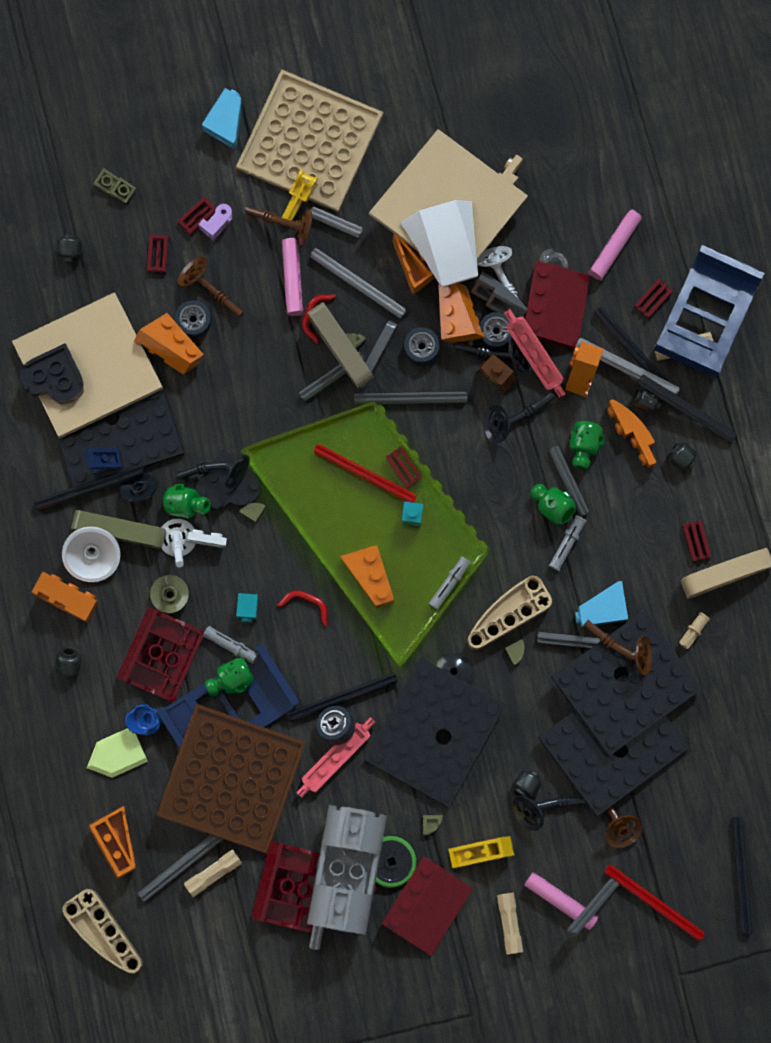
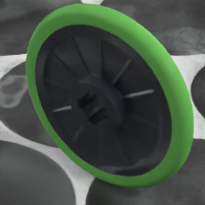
M396 836L383 837L375 882L387 888L399 887L408 882L416 869V855L413 848L404 839ZM393 858L395 864L389 866L387 859Z

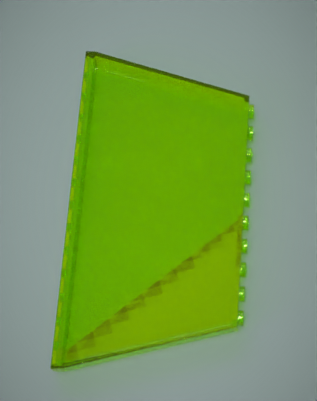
M373 401L248 445L240 450L242 455H249L250 467L399 667L406 663L486 558L489 548L483 540L479 541L475 536L477 532L473 526L466 524L464 521L466 518L461 510L454 508L452 498L448 494L445 496L441 489L443 487L437 479H432L428 466L420 463L418 460L420 456L415 449L411 450L407 444L409 442L403 434L399 435L396 431L397 426L392 419L388 420L384 415L386 411L382 405H377ZM321 444L406 489L385 458V456L401 446L423 477L406 489L417 495L414 503L423 504L421 526L402 524L403 507L406 501L314 454L315 446ZM399 453L398 456L403 461V463L415 479L416 475L414 474L410 466L407 464L401 453ZM395 457L391 458L397 466V468L402 473V475L404 476V478L406 479V481L409 483L411 480L408 478V476L406 475L402 467L399 465ZM377 545L394 597V603L375 608L349 570L342 563L340 556ZM460 557L466 558L471 562V565L462 575L463 579L457 582L439 610H436L428 603L448 577L450 569L453 570L458 563Z

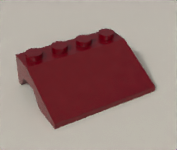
M535 262L525 320L539 340L549 341L558 346L576 348L577 341L580 338L590 279L589 275L555 264Z
M148 607L116 678L174 703L203 638L204 631L168 616L155 608Z
M271 841L251 918L312 933L313 925L307 924L320 853Z
M424 856L381 924L432 956L473 888Z

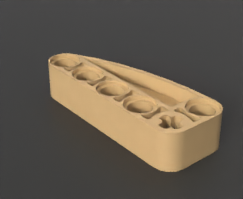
M764 548L682 578L680 582L687 599L771 568V555L768 548Z
M530 576L502 595L476 623L467 639L468 646L473 650H479L547 611L552 604V598L541 579L537 576ZM530 581H535L538 584L536 590L529 589L528 583ZM539 598H541L542 600H547L546 606H544L543 604H538L540 601ZM528 607L531 610V615H522L521 609ZM512 617L515 624L508 626L505 624L504 619ZM491 626L496 627L498 634L495 636L490 635L488 628ZM479 636L482 643L474 645L471 642V638Z
M92 889L83 890L64 904V916L77 933L96 952L115 966L129 973H136L142 969L143 961L96 891ZM87 893L88 895L93 894L91 898L92 903L85 902ZM71 904L77 906V913L73 916L68 913V907ZM98 909H102L105 912V917L102 920H97L95 917ZM110 925L116 929V933L112 937L106 933V929ZM120 942H125L127 945V950L124 953H120L117 950V945ZM131 958L138 961V967L134 970L128 966Z

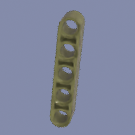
M75 510L71 526L73 531L84 527H98L109 532L116 540L162 549L166 529L79 510Z

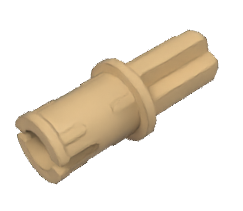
M700 612L692 625L688 626V630L679 641V644L688 649L696 637L701 635L700 632L710 618Z

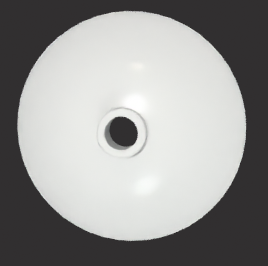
M84 527L68 536L63 545L62 560L67 571L75 578L86 582H98L108 578L117 569L120 561V548L116 539L106 530L98 527ZM92 547L95 551L90 552L88 549Z

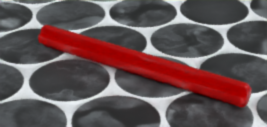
M321 444L315 446L314 454L406 502L414 503L416 501V494Z
M612 865L605 869L604 873L614 879L697 941L703 939L704 931Z

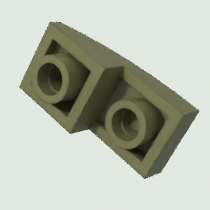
M104 168L93 183L94 186L125 204L136 189L122 178L116 177Z

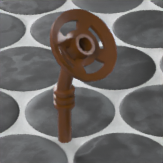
M250 206L246 207L245 212L247 214L261 218L264 222L276 223L294 229L297 232V241L300 247H303L306 243L312 223L311 210H307L300 221L296 220L294 222L278 217L275 213L267 210L261 211Z
M197 257L188 263L178 277V284L181 287H188L195 282L199 283L214 296L218 303L222 306L225 305L236 316L240 318L244 314L238 306L229 300V296H226L222 290L216 289L203 277L208 263L205 257Z
M590 620L584 623V626L600 639L599 642H603L604 646L607 645V648H611L636 662L637 669L641 675L649 673L652 664V648L646 636L639 638L636 649L632 652L616 643L614 638L611 639L612 637L608 636V633L601 631Z
M613 806L606 810L612 819V822L605 831L607 843L614 848H623L634 843L642 832L640 820L631 815L619 817ZM630 820H633L636 823V827L633 826ZM610 832H611L612 836L615 838L614 840H612V839L610 838V836H609V833H610ZM629 833H632V835L629 838L621 841V837H625Z

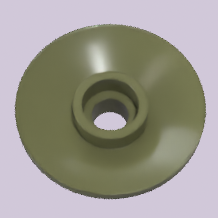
M165 575L153 583L150 590V598L153 605L159 611L175 613L186 605L189 598V590L186 583L178 576ZM173 592L174 596L167 598V593Z

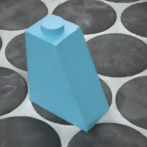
M225 88L202 123L204 132L233 149L237 146L242 100L238 92L232 89L229 91Z
M618 581L579 606L578 612H575L576 623H580L581 628L585 627L584 623L587 620H590L595 626L628 620L622 581Z

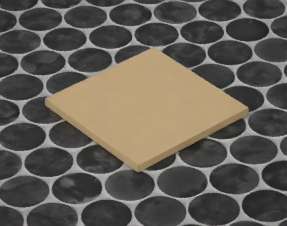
M281 70L237 163L236 169L290 192L299 171L303 169L304 173L319 178L308 200L339 212L382 119L383 112Z
M438 129L372 208L369 215L419 252L405 229L400 225V222L419 210L453 200L472 201L476 256L478 259L524 203L528 195Z
M115 292L12 341L23 365L32 358L66 343L82 375L84 393L73 402L58 404L48 394L39 396L59 439L163 389L141 343L138 345L134 342L136 334Z

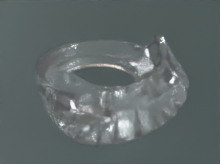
M552 248L543 251L540 256V262L547 263L551 258L557 257L562 261L564 268L568 266L565 256L559 252H554Z

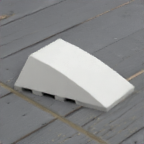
M453 200L419 210L400 222V225L405 229L410 240L419 250V254L426 261L441 287L478 277L472 201Z

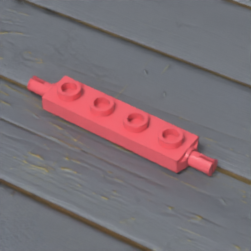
M511 309L505 311L504 314L509 320L506 329L547 390L554 389L559 398L566 393L560 386L564 379L525 318L523 316L516 318Z
M371 717L363 725L356 722L353 736L341 745H334L302 777L304 785L296 793L303 798L309 790L317 792L370 738L368 730L376 722Z

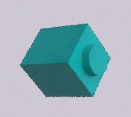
M404 502L402 524L421 526L423 504Z
M238 593L236 616L237 619H241L240 622L252 623V620H257L258 595Z

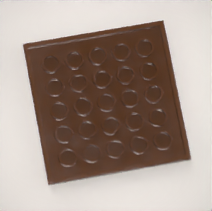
M195 704L156 816L267 854L306 742Z

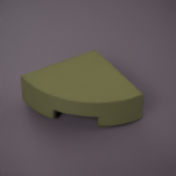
M346 334L355 349L366 341V338L361 334Z
M250 503L239 512L256 523L266 505Z
M523 640L505 648L514 666L523 657Z
M423 815V835L436 831L442 822L443 815Z

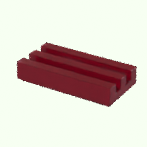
M203 197L177 222L191 236L199 229L198 224L203 219L208 221L215 214L216 207L206 197ZM205 203L207 204V206H205L198 214H196L187 224L184 223L200 207H202ZM210 208L212 209V210H210L202 219H200L192 228H189V227H190L192 224H194L202 215H204Z
M150 234L147 263L148 273H166L168 235ZM154 239H157L155 267H152ZM161 239L164 240L162 268L159 267Z
M659 278L634 307L649 319L673 292V289L669 288ZM659 285L661 288L652 296V298L643 306V308H641L640 305ZM665 290L664 296L647 313L645 310Z
M401 446L385 456L406 489L423 478ZM399 453H401L407 464L410 466V468L416 475L415 479L409 472L403 461L398 456ZM395 457V459L402 467L408 478L411 480L409 483L406 481V479L404 478V476L402 475V473L397 468V466L391 458Z
M702 520L683 524L682 527L692 562L711 558ZM695 526H698L706 555H703ZM688 528L692 529L698 557L695 556Z

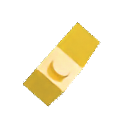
M510 836L448 849L452 868L514 856Z

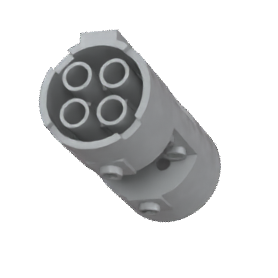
M329 805L307 924L366 935L387 816L379 814L378 818L375 817L374 812L340 807V810H336V806Z

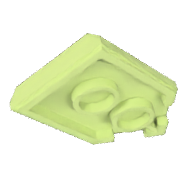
M127 728L98 741L87 768L113 778L148 762L137 735Z

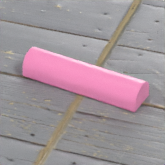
M632 209L625 215L588 272L589 275L598 280L604 278L641 221L642 217L640 214Z
M287 238L282 240L287 315L300 316L303 314L299 247L295 238Z
M534 872L531 873L524 886L574 920L585 909L580 903ZM594 914L584 927L591 930L598 920L597 915Z

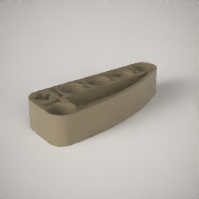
M322 302L307 312L312 325L357 388L373 379L372 372L326 305Z

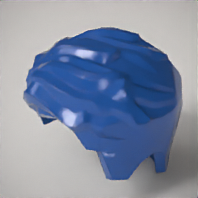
M149 705L136 706L125 718L129 731L145 736L157 732L162 721L157 710L149 707Z

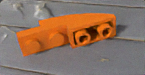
M613 399L610 400L607 412L611 418L614 417L617 423L615 428L618 434H622L624 438L632 437L630 441L633 447L638 449L640 453L638 455L639 460L643 466L646 465L647 469L655 466L657 462L650 450L655 441L650 432L628 408Z

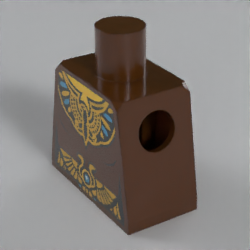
M495 355L488 357L476 371L502 395L516 381L513 370Z

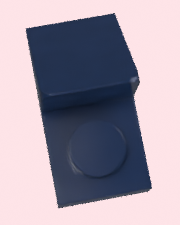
M118 448L87 449L84 451L87 467L92 469L93 473L122 467Z

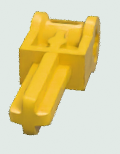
M303 169L299 171L289 192L293 196L282 218L293 221L302 201H308L318 182V177H312L304 173Z

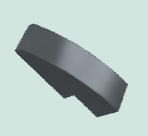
M482 271L471 293L487 301L485 306L496 312L504 314L505 311L511 309L516 318L522 317L527 311L525 305L504 285Z

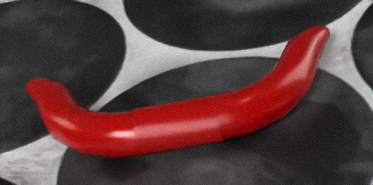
M318 295L307 305L302 319V329L316 344L319 343V339L309 327L310 320L307 312L312 310L319 302L333 300L336 295Z
M300 590L289 592L276 605L277 607H282L293 598H301L316 604L321 610V621L324 626H327L328 609L326 604L320 598Z

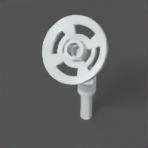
M498 246L485 250L477 259V265L491 266L500 283L517 297L515 288L512 284H509L501 268L502 263L511 257V248Z
M172 519L161 527L166 529V541L168 543L165 546L163 541L162 550L168 555L175 557L177 567H182L183 556L190 553L196 544L186 542V538L183 539L182 533L184 532L187 535L186 529L189 528L190 532L195 529L186 520ZM172 524H182L180 528H169V526Z

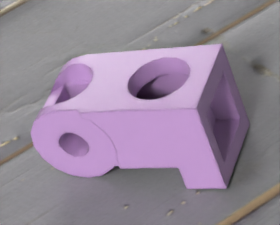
M227 204L217 206L215 214L208 222L203 219L198 224L199 230L214 241L231 222V207Z

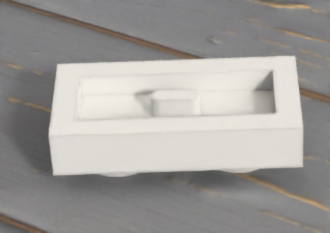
M192 530V532H188L186 535V542L220 548L226 546L227 538H223L222 534L219 533L206 535L201 530Z

